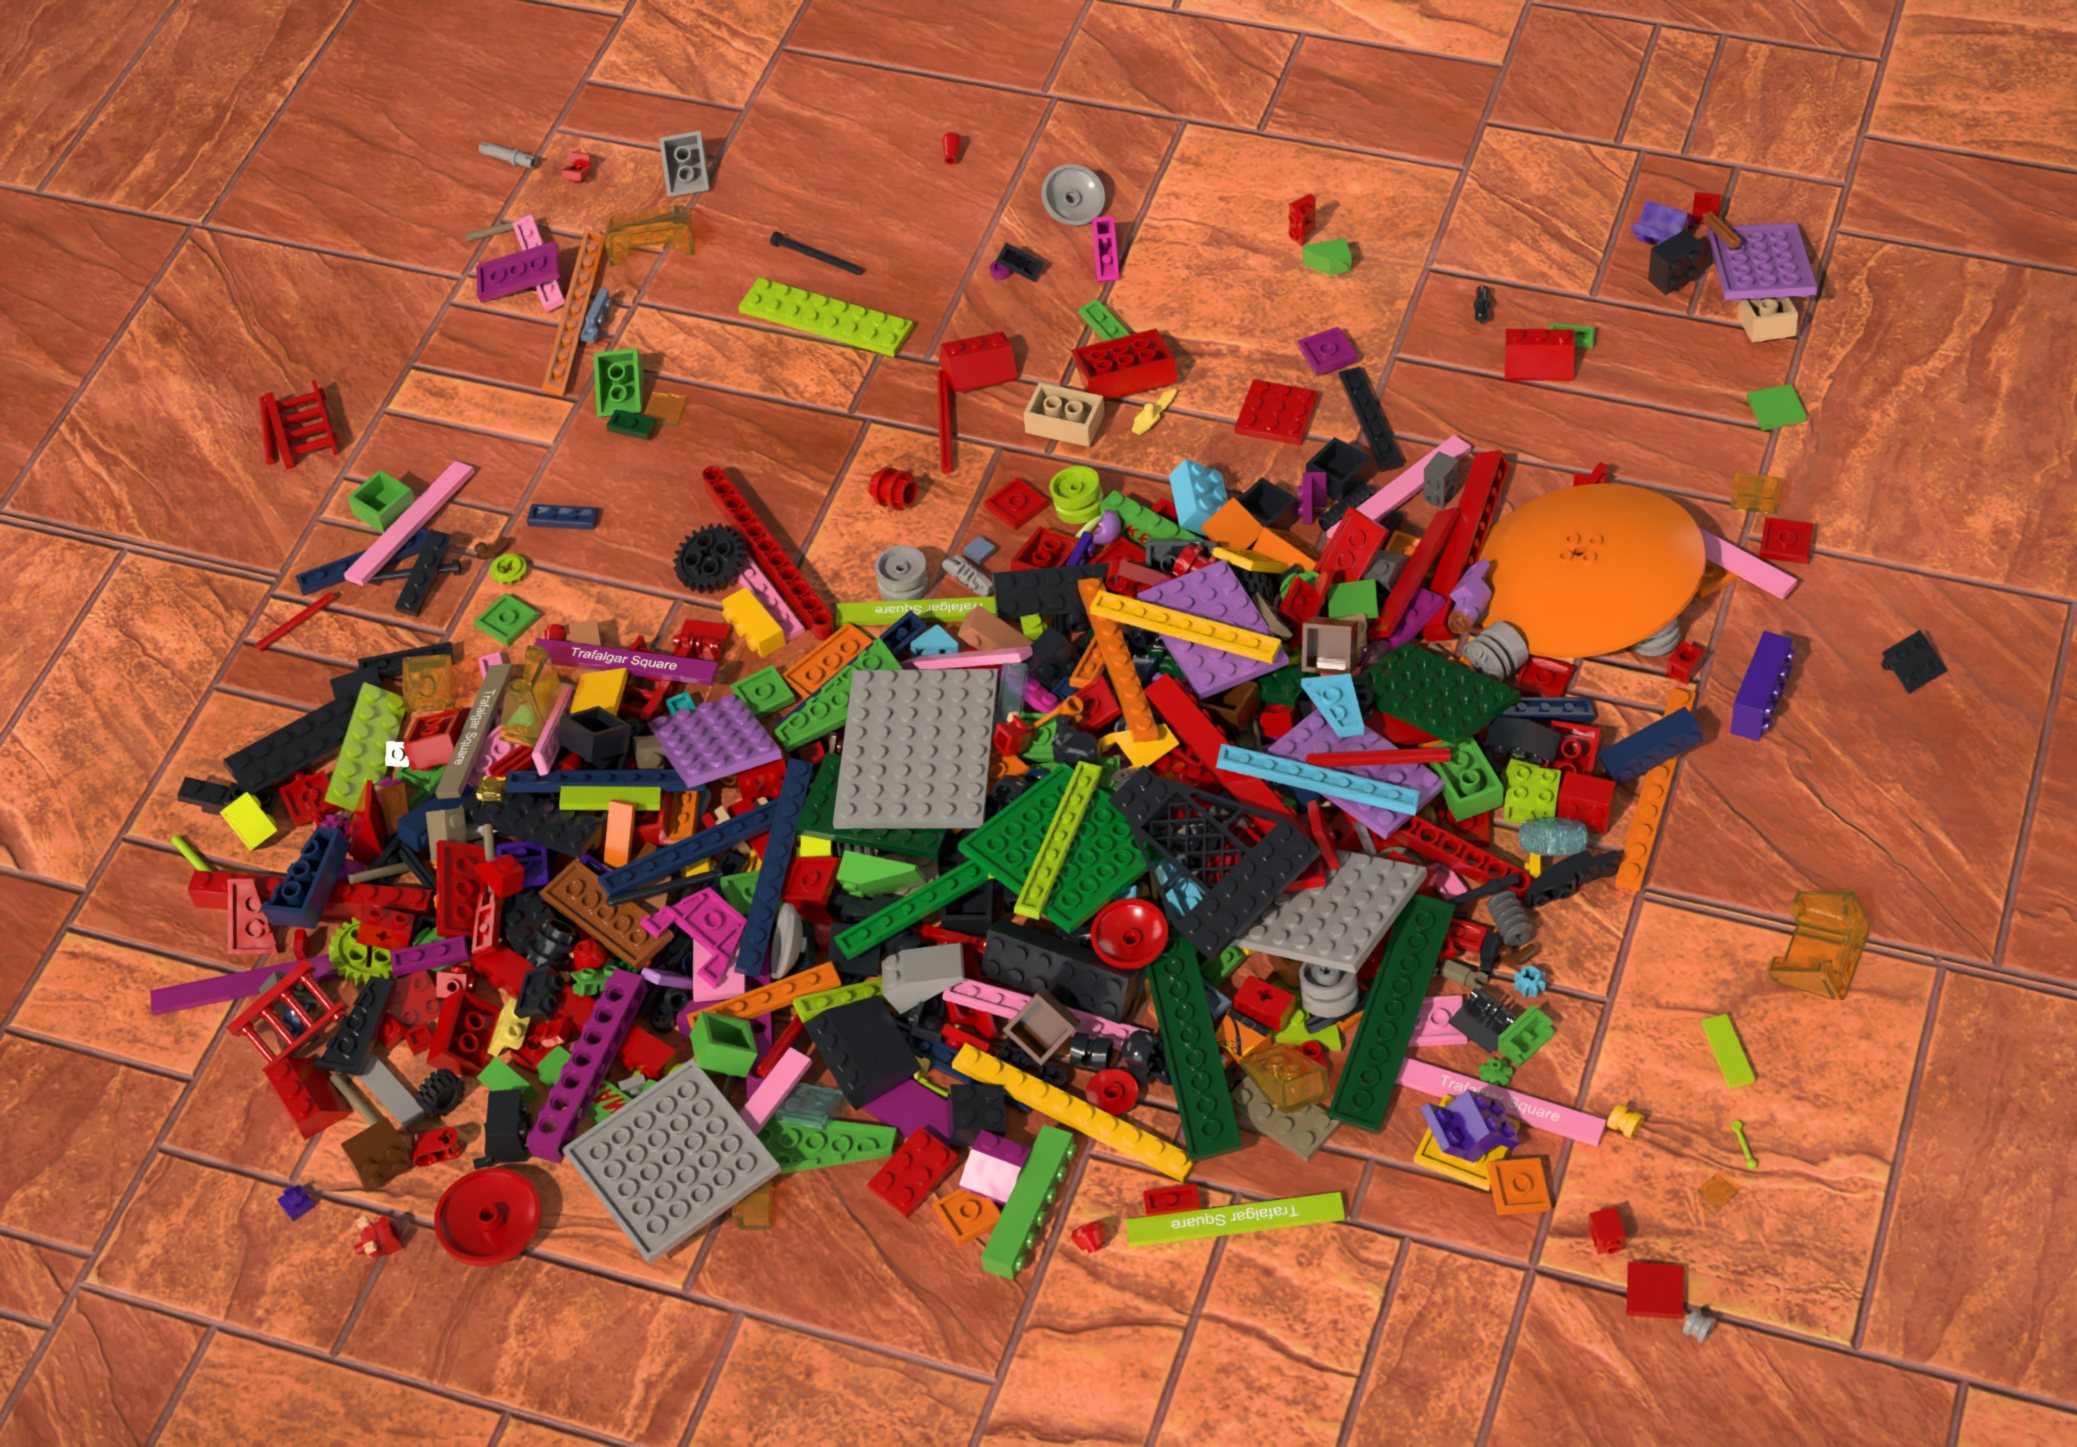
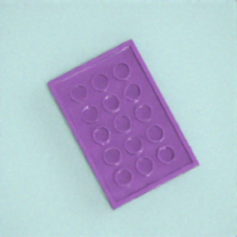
M1797 222L1728 226L1741 239L1740 247H1735L1734 249H1731L1707 227V237L1724 300L1738 301L1749 298L1760 300L1767 297L1781 299L1787 296L1808 297L1809 295H1817V285Z
M1225 559L1137 594L1138 601L1275 638ZM1158 633L1199 700L1289 664V658L1282 647L1273 664Z
M726 695L718 701L701 703L699 707L693 710L682 709L677 711L676 714L667 717L660 716L647 724L649 733L656 736L663 747L665 756L688 788L782 758L780 748L744 702L736 695Z
M1317 708L1268 748L1267 755L1306 764V755L1309 753L1393 750L1399 748L1366 725H1364V735L1339 738ZM1420 763L1325 768L1420 791L1416 813L1445 787L1444 779ZM1320 793L1385 840L1413 816Z

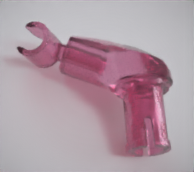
M1368 636L1367 646L1356 663V667H1361L1360 673L1390 653L1388 642L1381 639L1371 640Z

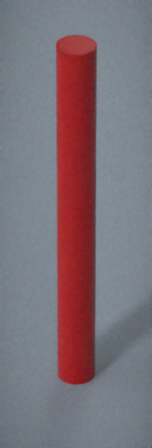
M261 396L259 398L265 462L267 465H272L275 460L270 416L265 396Z
M332 592L327 593L255 643L256 648L262 651L334 601L336 599Z

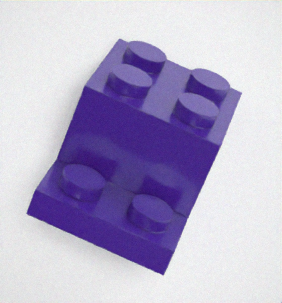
M1646 200L1639 223H1633L1630 231L1636 235L1635 238L1640 240V242L1648 245L1656 242V245L1679 232L1687 230L1688 226L1693 227L1696 219L1688 212Z
M528 841L502 843V845H496L497 856L511 854L524 868L523 888L546 885L554 879L552 849Z
M1467 1089L1445 1108L1429 1102L1421 1108L1443 1153L1474 1163L1496 1144L1510 1149L1520 1144L1515 1134L1517 1130L1513 1123L1508 1120L1505 1114V1106L1497 1098L1494 1099L1483 1093Z

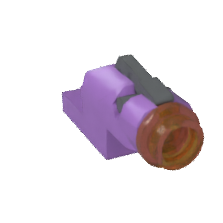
M1485 558L1469 567L1449 595L1456 602L1453 611L1448 617V626L1455 633L1462 634L1468 631L1488 614L1486 605L1490 601L1492 591L1483 580L1487 576L1485 572L1491 564Z

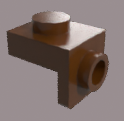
M833 730L812 740V743L821 741L825 755L826 753L841 755L845 733Z

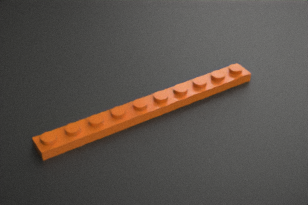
M585 229L541 390L560 396L564 394L606 235Z
M1102 577L1078 580L1080 595L1133 742L1158 740L1159 732L1118 621L1090 614V606L1098 591L1107 592Z
M1672 688L1663 718L1684 706L1692 713L1696 692ZM1679 754L1647 771L1615 880V886L1639 892L1641 890Z

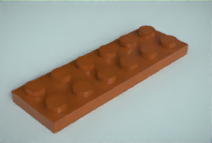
M576 859L539 892L542 899L636 971H639L674 937L672 931L668 928L657 939L640 925L641 919L651 915L634 902L613 907L607 906L606 899L608 897L598 884V876Z

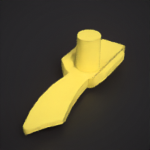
M1173 389L1164 392L1154 408L1152 404H1146L1144 410L1134 418L1132 431L1141 435L1151 428L1160 419L1159 413L1171 403L1177 390Z

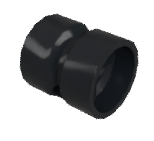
M909 927L904 928L881 943L882 948L890 955H895L902 950L930 947L923 938L916 935Z
M1076 1032L1071 1044L1070 1065L1085 1068L1089 1064L1095 1070L1103 1071L1109 1069L1113 1055V1038L1097 1036L1093 1039L1091 1034Z

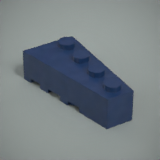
M317 827L301 849L300 858L294 864L291 863L287 869L288 875L281 884L277 883L272 890L274 894L268 902L265 901L260 907L271 924L316 929L351 846L340 829Z

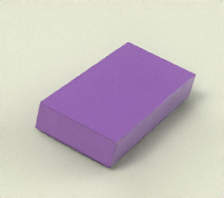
M646 967L642 969L641 976L657 985L693 989V979L679 972Z

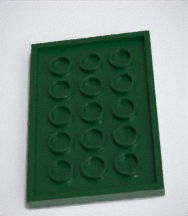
M1404 642L1352 679L1354 690L1367 689L1372 693V703L1370 706L1455 746L1460 745L1521 700L1520 691L1408 642Z
M826 753L794 829H796L797 835L938 860L950 828L834 829L833 818L842 755Z

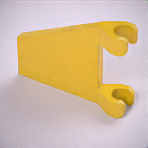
M1166 724L1156 725L1159 732L1158 740L1134 743L1129 730L1110 733L1099 740L1102 752H1106L1117 742L1133 764L1128 768L1134 767L1139 769L1143 765L1148 768L1180 745V743Z

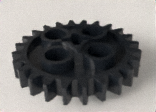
M710 523L708 529H705L702 525L700 532L697 533L695 530H692V537L685 536L686 543H679L682 550L675 551L678 558L673 559V562L676 564L674 570L682 584L686 588L689 587L692 592L697 589L702 594L704 589H706L710 594L714 587L717 591H720V585L723 584L725 587H728L727 581L729 579L736 581L733 575L735 573L741 574L742 572L739 567L746 565L742 559L747 558V554L744 552L747 547L743 543L742 537L735 529L731 530L729 525L723 527L721 523H718L715 528Z

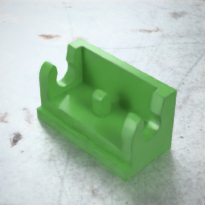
M1533 1004L1498 1036V1052L1520 1068L1554 1036L1555 1031L1550 1027L1553 1024L1552 1020Z
M495 1057L477 1076V1079L492 1091L520 1089L523 1099L528 1100V1105L534 1098L539 1096L527 1081L498 1057Z

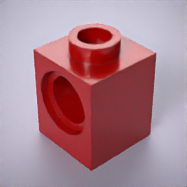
M1682 641L1668 659L1666 675L1688 685L1703 667L1704 651L1695 645Z
M1269 704L1260 716V724L1264 728L1265 737L1284 736L1300 723L1298 705L1292 708L1280 704Z
M1616 1207L1589 1213L1588 1228L1597 1254H1614L1624 1249L1626 1234Z

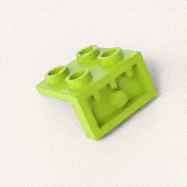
M1511 765L1504 804V822L1554 828L1561 771Z

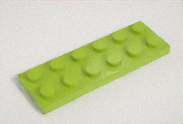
M363 683L324 801L354 812L367 780H372L376 791L379 789L377 784L384 780L388 767L385 764L387 741H396L409 700L408 698L371 684Z

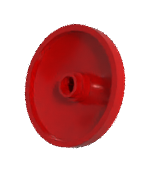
M504 1168L480 1169L459 1178L444 1192L435 1210L434 1228L442 1248L456 1261L477 1267L494 1266L513 1259L532 1243L541 1225L542 1206L534 1186L521 1174Z

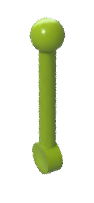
M920 1078L917 1082L921 1086L946 1098L948 1096V1092L930 1084L924 1078Z
M1735 1120L1731 1124V1129L1737 1133L1747 1159L1746 1166L1749 1169H1755L1757 1162L1752 1159L1741 1131L1742 1123Z

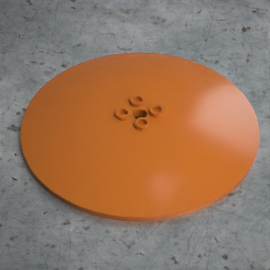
M1587 484L1542 495L1514 509L1488 531L1479 561L1485 558L1491 564L1485 572L1487 576L1483 582L1490 588L1492 595L1486 605L1488 614L1478 623L1484 629L1497 621L1507 623L1521 636L1526 644L1528 653L1537 656L1580 658L1601 655L1631 646L1648 638L1672 622L1686 608L1698 591L1706 565L1705 544L1701 531L1690 514L1679 504L1657 492L1641 487L1624 484Z

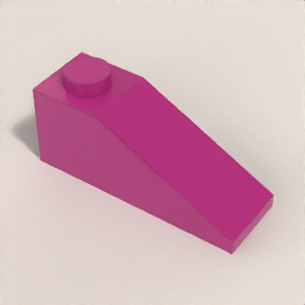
M1114 216L1092 218L1097 282L1119 280Z

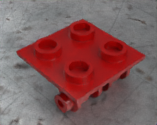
M686 619L681 633L678 636H673L672 643L676 646L672 656L677 655L682 646L690 648L692 659L718 662L731 625Z
M426 970L415 972L396 982L397 987L388 1009L408 1030L439 1017L443 1000L441 997H436V987Z

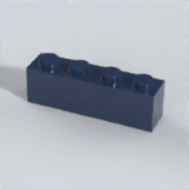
M1684 706L1600 751L1597 755L1603 770L1611 781L1616 782V787L1704 741V737L1698 722Z
M466 783L461 797L447 799L435 797L397 820L398 838L417 853L429 847L426 812L456 809L475 789Z

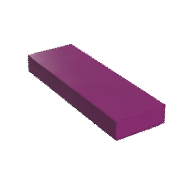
M465 935L390 952L394 977L469 960Z

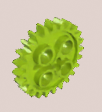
M353 917L351 925L343 922V929L336 928V935L331 936V943L329 944V961H332L333 969H338V976L346 974L347 982L354 978L355 985H358L361 981H364L366 985L371 976L398 979V976L394 977L392 972L390 952L393 950L373 946L371 967H367L369 945L356 943L360 921L358 922Z

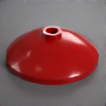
M1135 898L1121 899L1107 905L1098 913L1091 927V942L1096 954L1108 965L1120 969H1136L1150 964L1161 955L1169 937L1168 924L1163 913L1152 903ZM1130 940L1136 941L1133 944H1128Z

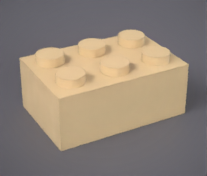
M1039 382L1023 414L1025 432L1090 447L1105 415L1103 396Z

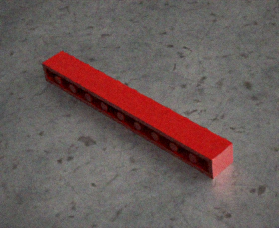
M1501 450L1476 453L1471 464V470L1457 508L1460 514L1447 536L1439 564L1436 567V572L1430 585L1429 591L1442 596L1446 604L1419 631L1427 642L1451 640L1454 637L1456 627L1450 620V614L1456 602L1449 595L1469 567L1479 561L1510 468V464Z
M1165 673L1143 690L1150 704L1204 766L1213 773V776L1236 802L1284 817L1313 842L1311 829L1306 823L1301 825L1297 821L1299 817L1292 807L1286 808L1282 804L1284 799L1276 790L1272 792L1268 788L1270 784L1267 780L1216 768L1221 744L1237 747V745L1233 741L1227 742L1225 739L1227 735L1219 725L1216 727L1212 725L1213 719L1205 709L1200 711L1197 708L1199 705L1197 700L1191 693L1186 695L1183 692L1185 688L1178 678L1172 679ZM1248 815L1265 835L1276 825L1275 823Z
M194 870L187 890L195 907L228 910V879H256L264 903L265 901L268 902L273 896L272 890L277 883L281 884L285 878ZM335 882L321 918L352 921L354 917L357 921H361L364 905H370L415 915L412 926H416L420 916L435 918L437 909L434 907L435 902L433 901L434 895L432 890Z
M498 943V951L480 957L472 954V951L469 953V969L475 970V976L487 979L494 988L505 990L511 998L516 1000L520 993L525 972L536 969L527 959L520 955L517 956L514 951ZM564 982L554 1020L567 1016L573 1022L569 1034L581 1036L584 1023L590 1019L596 1001L586 995L579 996L574 994L573 987ZM632 1023L614 1057L626 1069L630 1071L640 1070V1075L643 1074L646 1081L650 1079L656 1082L665 1078L674 1066L681 1063L677 1050Z

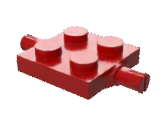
M324 770L306 776L302 771L294 775L296 780L279 788L295 828L311 821H315L316 826L320 827V822L325 820V815L341 809L340 806L324 801L330 784Z

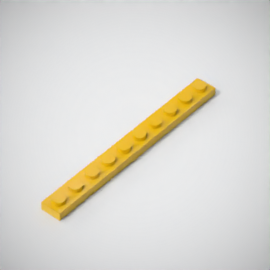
M967 1043L964 1044L952 1062L953 1069L986 1085H1003L1004 1094L1181 1182L1185 1181L1195 1164L1191 1163L1187 1152Z

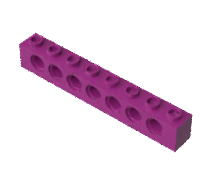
M615 968L611 977L606 980L604 991L601 997L596 1000L590 1019L584 1023L583 1032L579 1040L574 1043L572 1054L568 1062L563 1065L557 1084L551 1088L549 1099L545 1107L540 1110L534 1129L528 1133L526 1144L532 1156L558 1164L562 1163L565 1157L562 1148L573 1141L648 991L643 976Z

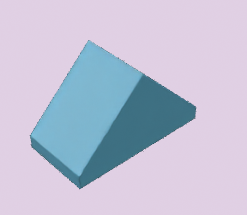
M938 624L911 641L910 644L912 656L959 652L958 643Z

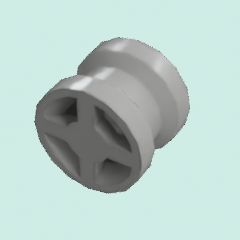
M1694 1309L1689 1315L1682 1333L1686 1336L1692 1335L1697 1338L1698 1342L1704 1344L1715 1326L1716 1319L1712 1317L1706 1318L1702 1316L1699 1310Z

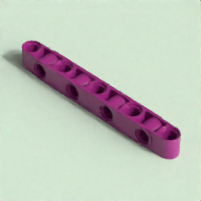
M771 934L760 977L746 975V993L772 983L770 973ZM774 1011L747 1020L750 1022L758 1053L747 1074V1102L766 1079L764 1077L758 1078L760 1075H758L757 1070L761 1061L775 1044Z

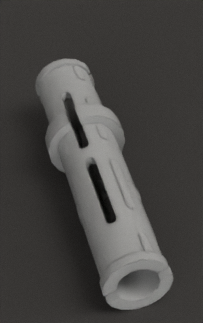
M482 141L483 145L480 144L479 146L480 154L511 162L514 166L521 165L535 169V166L538 164L536 156L525 154L519 149L511 150L486 141Z

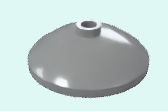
M1065 164L1056 167L1047 175L1042 185L1041 197L1045 209L1055 220L1069 226L1086 225L1092 222V218H1097L1105 203L1104 187L1097 175L1084 166ZM1067 198H1071L1073 203H1069Z
M791 903L783 904L775 926L770 957V973L773 979L784 977L795 965L799 953L804 952L807 939L803 937L801 919L796 908Z

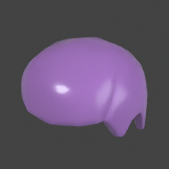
M1110 509L1104 510L1105 515L1101 517L1103 521L1099 522L1101 527L1097 528L1093 543L1106 545L1115 542L1121 531V521L1117 513Z

